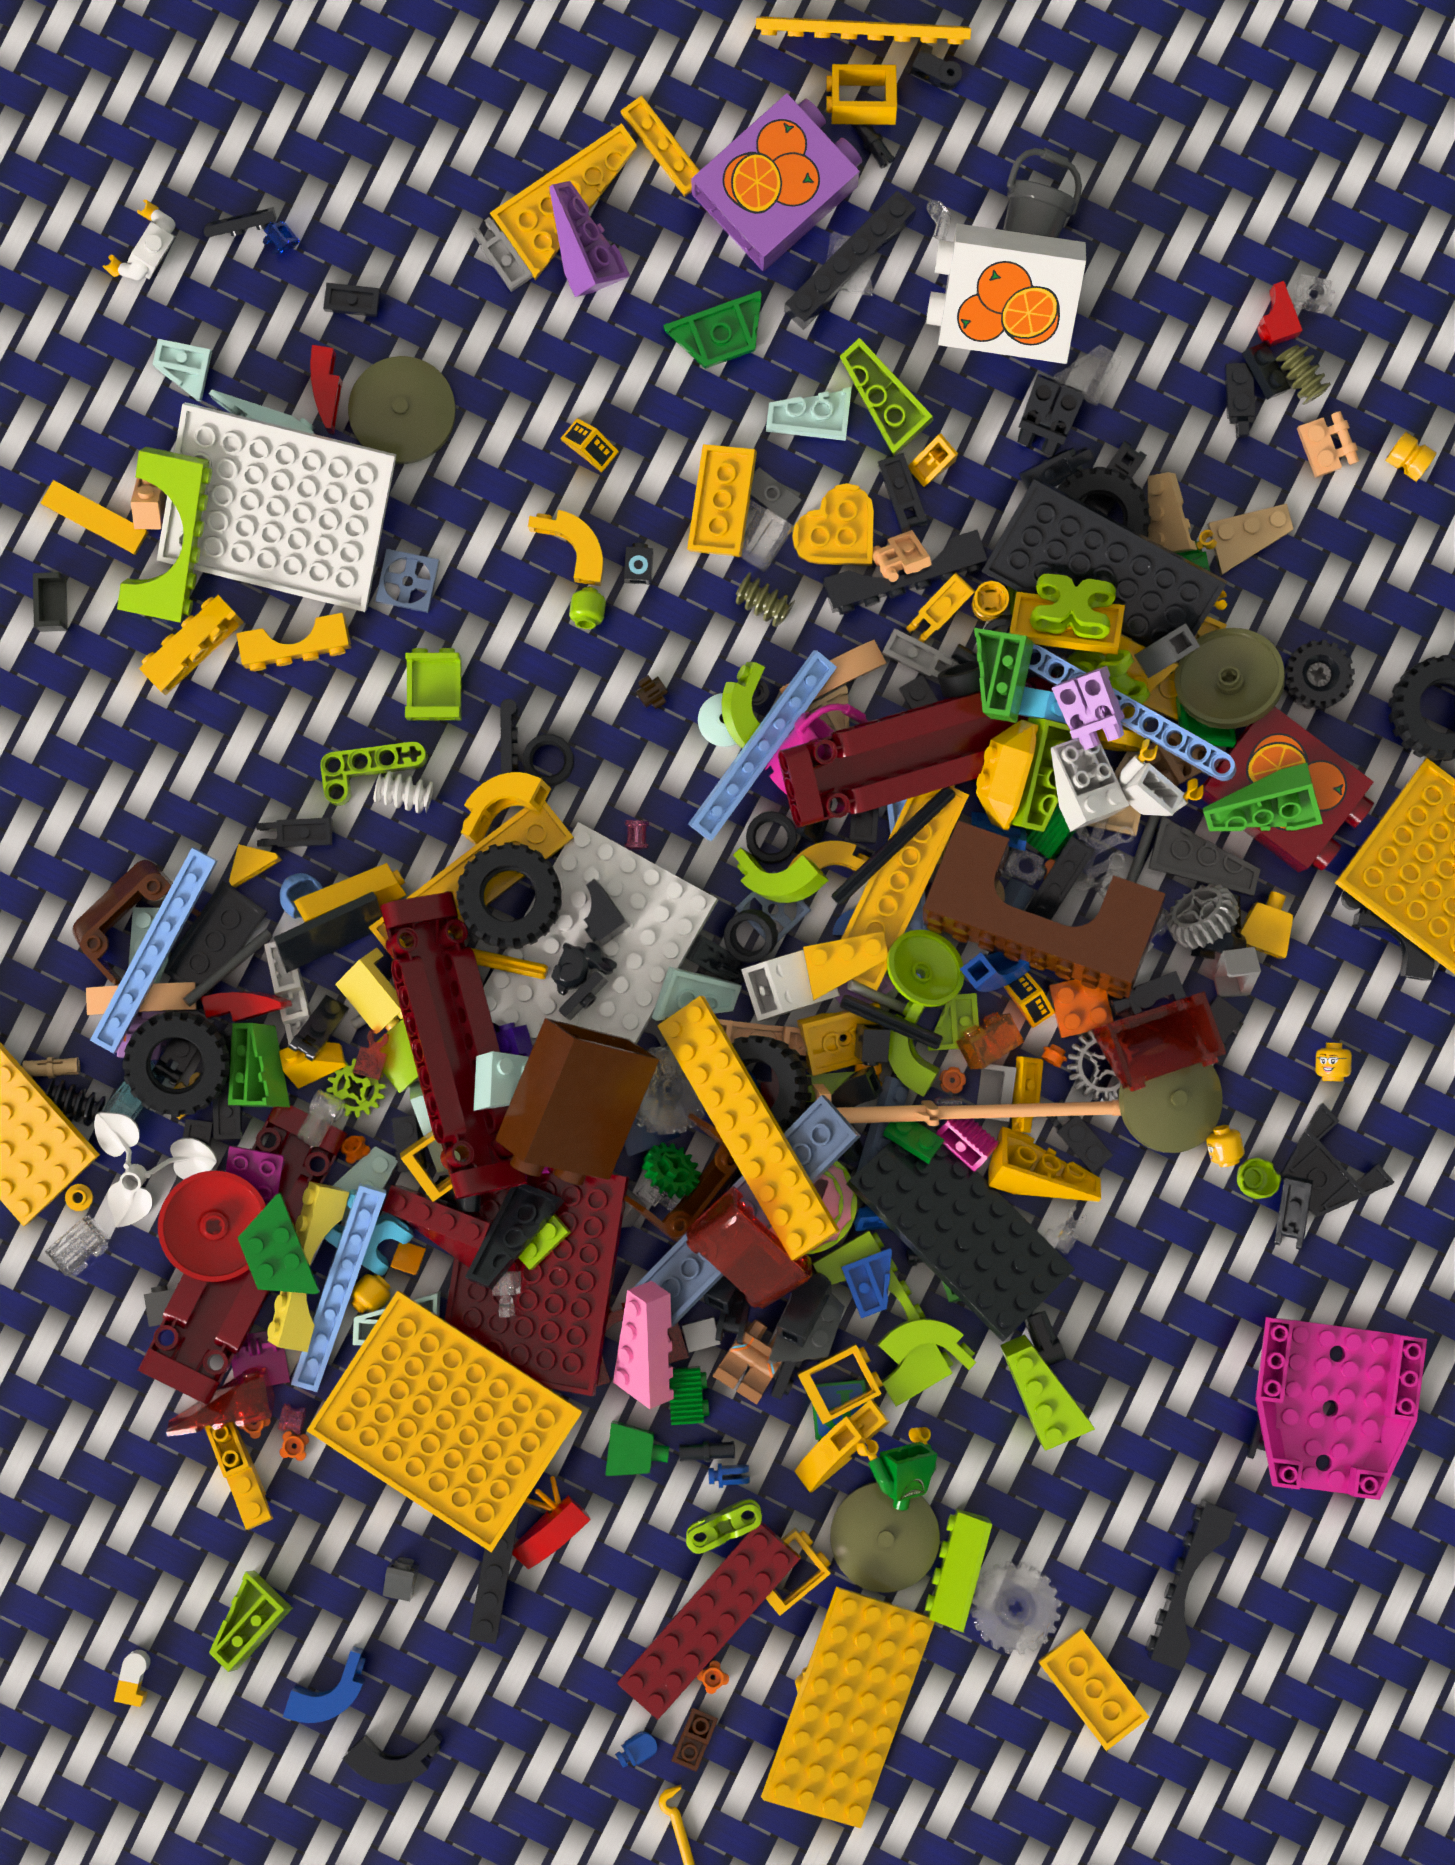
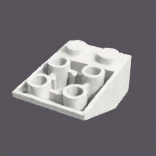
M1075 738L1051 747L1059 807L1070 832L1111 817L1129 806L1101 743L1093 748L1084 750L1079 738Z
M803 950L741 969L758 1021H766L840 996L838 988L813 1001Z

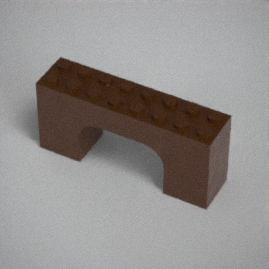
M958 820L923 906V924L927 926V929L939 934L942 931L949 933L955 940L963 943L968 941L978 944L979 948L988 952H993V950L1004 953L1003 955L1013 961L1024 960L1029 962L1031 967L1038 970L1049 969L1054 971L1055 975L1066 980L1074 978L1081 981V984L1091 989L1102 988L1115 998H1123V996L1129 998L1162 913L1165 893L1113 875L1100 911L1091 922L1077 927L1054 922L1012 907L998 896L995 889L1009 856V838Z

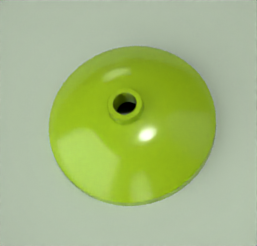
M912 930L898 937L890 947L887 956L889 977L895 988L911 1002L926 1007L941 1006L950 1002L963 986L965 975L960 970L964 966L963 961L956 948L943 936L928 930Z

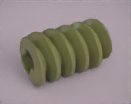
M1298 344L1280 354L1276 361H1285L1281 366L1282 371L1291 370L1286 378L1287 380L1296 379L1292 384V388H1302L1297 396L1299 399L1307 397L1303 403L1305 405L1325 393L1331 384L1330 382L1321 384L1325 374H1315L1320 365L1310 366L1309 363L1313 360L1314 355L1305 356L1304 353L1309 347H1299Z
M749 572L736 592V604L740 605L746 601V610L749 611L755 606L754 615L759 616L764 612L763 620L765 622L773 618L772 626H779L790 613L795 600L788 605V595L785 594L782 598L778 599V589L768 593L770 584L767 583L760 588V578L758 577L753 582H750L751 573Z

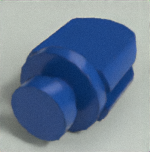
M718 1463V1470L708 1468L709 1484H715V1481H719V1488H723V1485L750 1483V1476L722 1475L749 1472V1465L722 1466V1463Z
M642 1731L624 1741V1744L621 1745L624 1752L621 1753L619 1751L615 1755L623 1768L628 1766L627 1762L629 1761L634 1767L655 1755L657 1743L649 1733Z

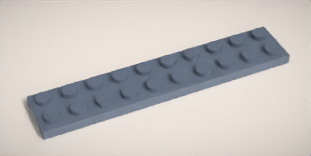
M821 1095L784 1133L813 1184L861 1136L825 1095ZM743 1176L635 1285L637 1287L653 1281L670 1293L671 1327L772 1227Z

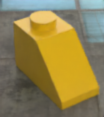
M327 1042L313 1062L305 1058L306 1055L300 1051L295 1052L289 1047L279 1051L283 1072L298 1089L346 1066L340 1043Z

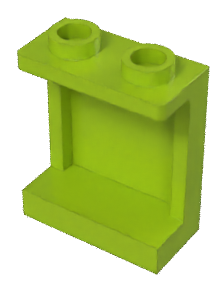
M414 648L412 653H405V659L407 660V706H405V718L408 721H461L462 657L460 653H455L453 648H440L439 653H428V649Z

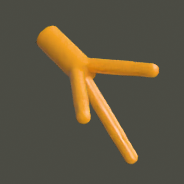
M550 1477L555 1502L540 1489H536L535 1493L546 1503L526 1498L525 1503L552 1512L561 1503L555 1477Z

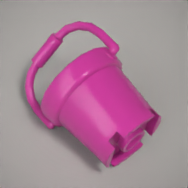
M837 703L821 707L812 714L809 712L802 713L794 723L793 731L783 741L765 767V770L769 766L774 770L770 775L772 781L787 794L778 759L779 751L807 743L812 739L831 736V733L834 732L819 716L829 711L839 710L858 723H865L868 720L863 712L849 704ZM820 745L817 754L819 758H822L825 748L823 745Z

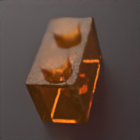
M998 1012L986 1016L983 1019L985 1023L966 1029L963 1032L964 1036L956 1041L970 1070L983 1069L1024 1043L1010 1013L999 1015Z

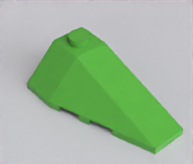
M1307 763L1280 769L1203 808L1209 831H1243L1246 827H1260L1261 831H1270L1271 827H1286V830H1299L1323 824Z

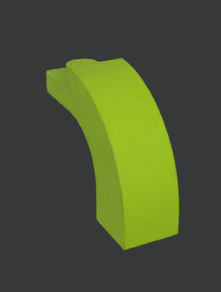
M746 662L737 674L738 682H726L722 694L721 706L724 724L732 739L742 749L760 725L753 714L752 697L765 667L756 662Z
M740 847L733 854L739 862L736 866L745 875L740 881L747 888L770 901L778 903L800 901L817 892L829 881L818 866L804 855H801L789 868L782 872L767 873L754 856Z
M909 1000L902 1013L906 1017L904 1018L899 1014H896V1016L917 1024L926 1006L915 1004ZM890 1030L888 1059L894 1073L909 1089L924 1097L941 1069L918 1054L913 1039Z
M920 1318L903 1322L891 1329L877 1343L897 1364L914 1348L923 1344H937L944 1347L968 1370L976 1364V1361L972 1358L975 1353L964 1342L960 1346L957 1344L964 1335L950 1324L936 1319Z

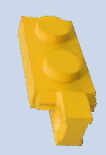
M1016 1057V1076L1012 1104L1040 1103L1043 1059ZM1012 1117V1131L1031 1133L1032 1119L1034 1117Z

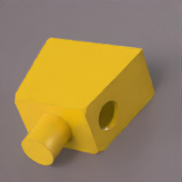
M1271 891L1266 905L1259 902L1252 905L1241 924V929L1238 930V933L1245 936L1246 947H1255L1256 951L1279 959L1286 958L1293 915L1282 911L1286 899L1285 895Z

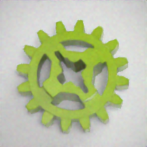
M353 1059L351 1066L346 1062V1066L342 1070L335 1071L337 1075L335 1078L328 1077V1081L333 1083V1087H329L326 1090L334 1094L329 1101L338 1102L335 1110L340 1111L345 1108V1116H350L352 1111H355L356 1118L361 1117V1111L364 1110L367 1115H370L371 1106L377 1109L380 1107L377 1099H385V1096L380 1093V1089L387 1088V1085L380 1084L379 1080L384 1075L375 1074L378 1068L376 1065L369 1069L367 1060H364L359 1065L358 1060ZM354 1070H362L370 1076L360 1078ZM344 1076L346 1079L344 1088L339 1090L340 1081ZM353 1080L357 1084L363 1085L360 1089V1096L357 1093H351L350 1089L354 1087ZM374 1086V1094L369 1101L367 1094L370 1087ZM348 1098L355 1099L359 1106H351L343 1100Z

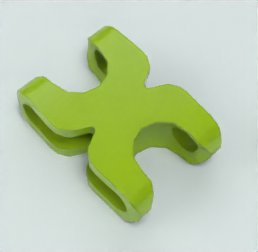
M1043 574L1038 578L1036 584L1038 595L1042 599L1054 602V604L1039 605L1034 608L1030 616V623L1034 629L1059 634L1064 632L1069 626H1072L1077 636L1093 639H1102L1109 634L1111 625L1107 615L1092 609L1109 607L1114 602L1116 589L1112 583L1086 579L1076 587L1072 579L1065 575Z
M1077 650L1066 660L1086 673L1107 665L1112 688L1140 704H1143L1150 696V692L1144 682L1134 680L1126 673L1134 662L1128 650H1118V655L1107 654L1106 657L1099 652Z
M744 1499L724 1508L718 1513L711 1514L692 1523L686 1533L688 1548L696 1554H701L722 1545L729 1539L739 1537L756 1529L762 1521L760 1505L753 1499ZM748 1510L754 1513L753 1517L749 1519H743L741 1516L743 1512ZM701 1532L707 1536L702 1541L694 1538V1535Z

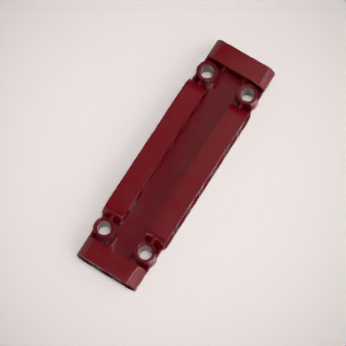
M1051 672V677L1057 678L1056 675L1053 672ZM1038 676L1026 679L1025 687L1053 692L1052 687L1054 685ZM981 691L973 694L944 699L832 732L831 736L812 739L807 743L780 750L778 759L793 820L796 826L800 828L833 817L841 818L847 813H862L976 779L982 772L984 753L987 747H989L990 740L1015 723L991 719L984 714ZM1019 715L1017 722L1020 720L1028 721L1029 717ZM820 745H823L825 748L822 758H819L817 754ZM836 798L837 808L832 811L830 803L832 799Z
M445 892L401 899L381 905L380 908L388 935L386 950L394 958L391 964L392 977L435 1140L442 1145L443 1151L441 1152L440 1159L442 1165L448 1169L455 1199L467 1198L528 1183L527 1175L510 1165L513 1153L495 1140L509 1106L474 1111L476 1056L492 1051L500 1052L475 954L470 947H465L464 940L467 938L468 930L466 925L458 920L459 915L453 893ZM448 930L452 932L454 939L449 936ZM399 938L404 941L405 947L400 944ZM454 1151L459 1153L460 1161L456 1159Z
M290 1105V1107H273L262 1130L257 1134L252 1150L284 1155L285 1165L281 1172L278 1193L282 1194L295 1227L296 1220L301 1215L303 1193L308 1188L309 1181L323 1183L348 1134ZM268 1134L275 1135L277 1139L276 1144L271 1148L264 1147L262 1142L263 1138ZM316 1158L325 1160V1168L320 1172H314L311 1169V1163ZM250 1269L235 1278L218 1282L201 1281L183 1274L163 1313V1321L155 1331L153 1340L137 1370L209 1405L224 1374L230 1368L234 1355H237L271 1290L257 1289ZM166 1330H171L175 1337L173 1343L169 1346H165L161 1342V1335ZM219 1354L224 1359V1364L221 1369L213 1370L210 1366V1360L214 1355Z

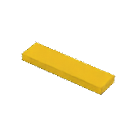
M641 95L620 111L621 115L685 197L692 192L691 178L699 172V169Z
M54 480L40 504L134 555L137 554L148 534L147 530L134 529V523Z

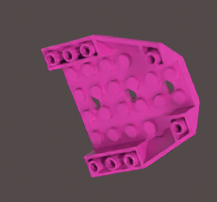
M1266 1317L1255 1400L1272 1486L1299 1490L1300 1488L1380 1500L1417 1422L1427 1339L1380 1331ZM1334 1346H1339L1343 1352L1342 1357L1338 1361H1333L1330 1358V1350ZM1328 1400H1332L1336 1405L1335 1412L1331 1415H1325L1323 1412V1405ZM1326 1455L1329 1459V1464L1327 1468L1319 1470L1316 1466V1460L1319 1456Z

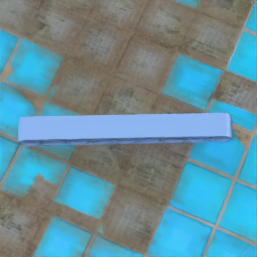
M1034 644L1032 654H1041V660L1035 665L1029 664L1028 670L1055 686L1063 681L1086 673ZM1057 666L1064 667V674L1061 677H1051L1053 668ZM1113 688L1121 710L1127 706L1135 708V713L1131 718L1121 720L1123 726L1146 739H1150L1151 742L1217 780L1228 781L1234 777L1236 764L1229 754ZM1149 720L1159 722L1158 729L1154 732L1145 731V724ZM1174 733L1183 736L1182 742L1177 746L1168 744L1169 737ZM1195 748H1205L1207 751L1206 756L1200 760L1194 759L1192 752ZM1228 761L1231 764L1229 771L1222 774L1216 771L1218 762Z

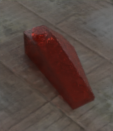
M254 1367L243 1371L242 1374L217 1389L209 1405L199 1401L170 1420L166 1430L167 1436L197 1433L209 1425L213 1427V1430L222 1429L229 1422H235L237 1427L272 1418L275 1394L266 1367L262 1369Z

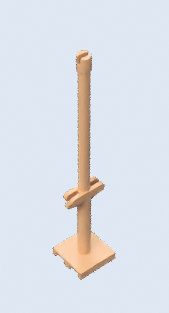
M812 1084V1090L815 1092V1101L821 1095H825L831 1102V1093L824 1084ZM923 1100L921 1105L837 1108L849 1123L925 1121L929 1126H938L939 1119L1080 1115L1121 1116L1119 1100L936 1106L933 1101Z

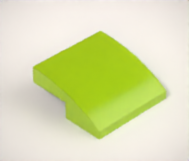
M402 1019L367 1050L368 1054L399 1093L405 1091L418 1079L404 1019Z

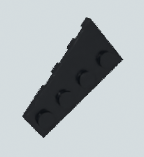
M527 1184L510 1188L465 1277L471 1282L492 1290L560 1208L564 1200L561 1197Z

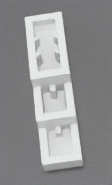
M275 942L264 944L274 993L276 996L292 1002L291 1007L280 1010L288 1044L290 1045L294 1036L298 1034L311 1016L300 969L297 968L287 973L283 967Z

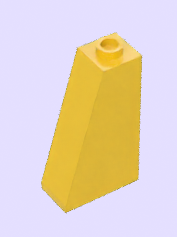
M385 863L300 897L293 902L304 922H307L370 892H374L379 907L385 903L399 900L406 895L401 886L405 884V881L398 869L392 871L389 865Z

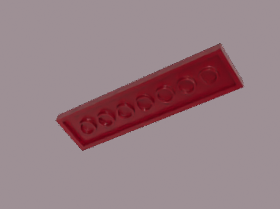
M761 1521V1524L756 1529L748 1532L624 1673L617 1684L652 1716L659 1720L795 1566L801 1556Z

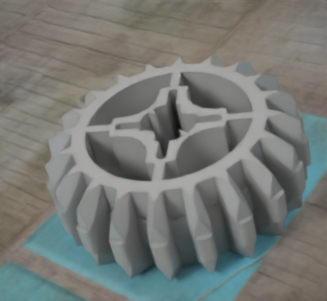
M1211 883L1207 887L1202 884L1199 889L1194 890L1192 888L1190 893L1183 894L1182 899L1175 901L1176 905L1169 908L1170 914L1166 916L1168 920L1166 925L1173 939L1178 944L1183 945L1184 948L1191 947L1193 950L1198 946L1205 948L1208 943L1214 944L1215 940L1223 939L1225 933L1231 932L1230 927L1237 924L1236 919L1240 916L1238 913V902L1231 891L1223 888L1221 884L1215 886Z
M1099 1028L1098 1037L1095 1036L1092 1030L1088 1031L1090 1040L1087 1041L1084 1036H1080L1078 1039L1082 1046L1080 1047L1077 1044L1071 1046L1073 1050L1077 1051V1055L1068 1054L1067 1056L1068 1059L1075 1060V1064L1067 1065V1069H1075L1076 1074L1070 1075L1069 1079L1075 1080L1078 1078L1080 1080L1075 1084L1074 1088L1080 1089L1084 1085L1086 1088L1082 1095L1085 1097L1091 1091H1094L1092 1099L1095 1101L1098 1100L1100 1093H1102L1103 1101H1109L1110 1092L1114 1099H1119L1118 1089H1120L1124 1072L1132 1062L1131 1056L1138 1054L1137 1049L1128 1051L1127 1048L1133 1044L1131 1040L1124 1044L1122 1043L1125 1034L1120 1033L1116 1039L1114 1038V1029H1110L1108 1035L1105 1036L1104 1029ZM1098 1042L1111 1044L1103 1055H1097L1087 1049ZM1118 1049L1124 1057V1072L1120 1071L1121 1069L1114 1063ZM1083 1057L1093 1066V1072L1089 1080L1084 1075L1082 1069ZM1108 1057L1109 1063L1107 1064H1110V1069L1112 1070L1104 1069L1099 1072L1098 1067L1100 1065H1097L1098 1061L1096 1060H1104ZM1106 1074L1119 1079L1116 1084L1107 1088L1096 1086L1097 1082Z

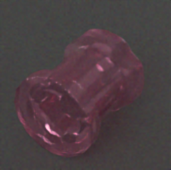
M626 820L625 825L628 826L627 843L624 844V847L627 849H648L646 827L649 826V821Z

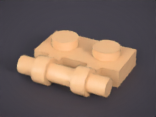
M1341 411L1331 414L1334 423L1332 426L1327 427L1323 417L1297 427L1315 478L1340 470L1342 465L1339 458L1346 456L1349 465L1359 462L1356 453L1358 448L1356 443H1352L1348 432L1349 424L1347 420L1343 419ZM1338 434L1342 445L1341 448L1335 449L1331 438L1332 435Z
M913 530L887 539L888 546L883 548L880 546L873 547V561L877 566H880V572L883 577L891 582H895L898 579L899 575L897 572L902 569L906 574H910L912 572H919L923 568L932 565L930 556Z

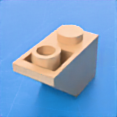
M139 478L136 480L131 498L134 529H162L165 513V493L157 486Z

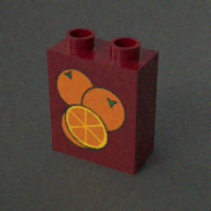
M1274 707L1262 719L1248 725L1236 740L1234 747H1231L1227 752L1236 764L1234 777L1228 781H1220L1209 776L1203 783V796L1201 798L1210 805L1280 769L1307 763L1323 824L1299 830H1286V827H1271L1270 831H1261L1260 827H1246L1243 831L1298 873L1308 869L1311 864L1323 871L1342 847L1341 844L1332 838L1342 823L1345 821L1353 828L1357 827L1373 807L1374 802L1365 796V793L1374 781L1278 708ZM1225 760L1221 761L1216 766V771L1221 774L1229 771L1231 764Z

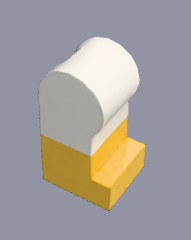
M132 1651L124 1659L114 1698L115 1702L141 1707L145 1703L148 1692L140 1690L144 1672L150 1666V1657L145 1651Z

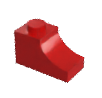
M1284 281L1274 284L1270 289V312L1262 317L1257 327L1261 341H1265L1268 347L1297 338L1303 331Z

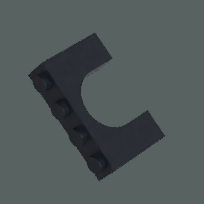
M753 1245L704 1295V1302L713 1308L730 1314L741 1291L749 1282L763 1277L775 1278L783 1282L792 1294L791 1300L777 1325L778 1337L803 1348L832 1293L831 1281L821 1273L815 1272L813 1274L804 1270L803 1266L791 1261L788 1263L780 1259L777 1254L771 1251L763 1252Z

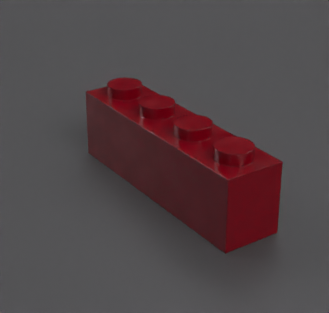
M391 1185L382 1210L407 1222L468 1268H470L493 1221L471 1212L459 1211L456 1209V1206L438 1199L432 1202L429 1196L402 1185Z

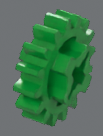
M664 1142L659 1147L654 1145L643 1159L645 1163L642 1165V1169L647 1171L644 1177L652 1180L651 1187H659V1194L666 1191L669 1198H672L674 1194L679 1199L684 1194L689 1196L699 1184L698 1178L701 1172L695 1170L698 1167V1163L691 1162L692 1154L685 1155L683 1147L679 1150L675 1149L674 1143H671L668 1148Z

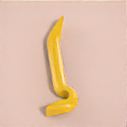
M678 1785L664 1790L659 1797L658 1803L662 1812L670 1816L683 1864L695 1865L680 1811L677 1807H670L666 1803L669 1798H672L681 1789L682 1786Z

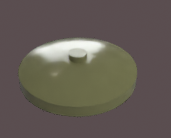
M396 356L376 362L360 375L349 397L348 415L351 428L362 446L397 454L395 464H409L430 457L445 444L454 427L456 405L449 383L434 366L418 358Z
M1242 628L1218 629L1199 637L1196 640L1200 647L1181 658L1179 666L1175 669L1176 693L1184 710L1198 722L1220 729L1240 728L1262 719L1278 703L1285 685L1284 665L1276 647L1264 636Z
M1161 1044L1150 1047L1132 1060L1122 1077L1119 1089V1108L1122 1119L1132 1136L1152 1150L1164 1153L1188 1151L1204 1142L1218 1123L1223 1098L1221 1083L1212 1064L1197 1050L1180 1044Z
M877 1482L860 1486L847 1495L838 1506L832 1519L830 1543L836 1563L852 1582L870 1591L882 1593L896 1592L914 1585L930 1570L939 1549V1526L928 1502L922 1496L910 1499L909 1509L904 1511L897 1510L893 1507V1499L881 1491Z

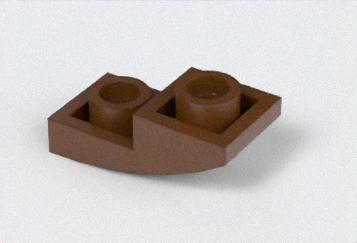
M692 1708L671 1761L697 1772L718 1718Z

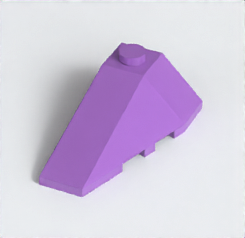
M571 181L549 186L564 273L574 296L578 297L594 293L630 277L620 251L615 244L611 246L603 236L604 228L600 223L596 225L589 216V207Z

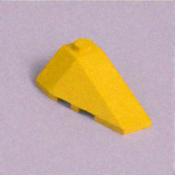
M1003 1126L1001 1127L996 1140L999 1142V1145L993 1151L988 1166V1186L1017 1195L1097 1202L1101 1200V1178L1074 1162H1064L1055 1156L1056 1151L1048 1148L1046 1151L1034 1144L1035 1139L1031 1136L1012 1131V1129Z

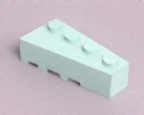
M494 1051L476 1056L474 1111L509 1106L529 1057Z

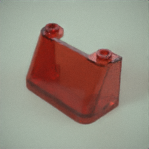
M1205 991L1092 1029L1096 1042L1123 1089L1129 1087L1130 1092L1146 1087L1145 1081L1200 1062L1203 1067L1219 1062L1217 1057L1226 1054Z
M732 1186L687 1228L686 1236L688 1240L686 1243L694 1253L702 1254L743 1292L747 1302L752 1307L764 1309L812 1277L811 1258L805 1254L796 1261H792L779 1238L753 1215V1209L750 1206L746 1207L740 1201L743 1198V1194Z

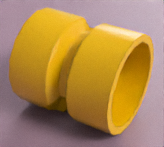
M1405 432L1390 451L1385 461L1397 469L1403 467L1404 474L1416 482L1428 468L1437 452L1425 444L1419 446L1418 439Z
M987 581L977 588L971 603L976 617L982 621L990 622L1001 616L1009 603L1008 591L1004 585L996 581Z

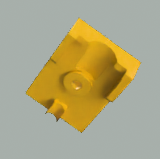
M870 1003V1005L880 1008L879 1003ZM846 1010L836 1013H822L797 1020V1025L806 1048L807 1072L815 1076L862 1063L854 1056L857 1024L876 1023ZM842 1034L846 1035V1039L844 1041H840V1036Z

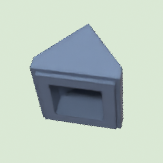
M1010 878L1004 889V902L1012 907L1024 910L1034 890L1025 883Z

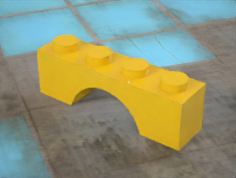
M343 613L317 617L311 633L304 640L295 644L278 643L272 640L263 628L236 633L242 665L246 669L250 668V671L264 670L266 665L276 663L277 666L290 665L293 663L292 660L303 658V661H312L319 659V654L329 653L330 656L342 655L346 653L345 649L351 648L346 617Z

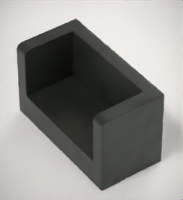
M60 572L33 573L34 627L40 632L68 631L67 580Z

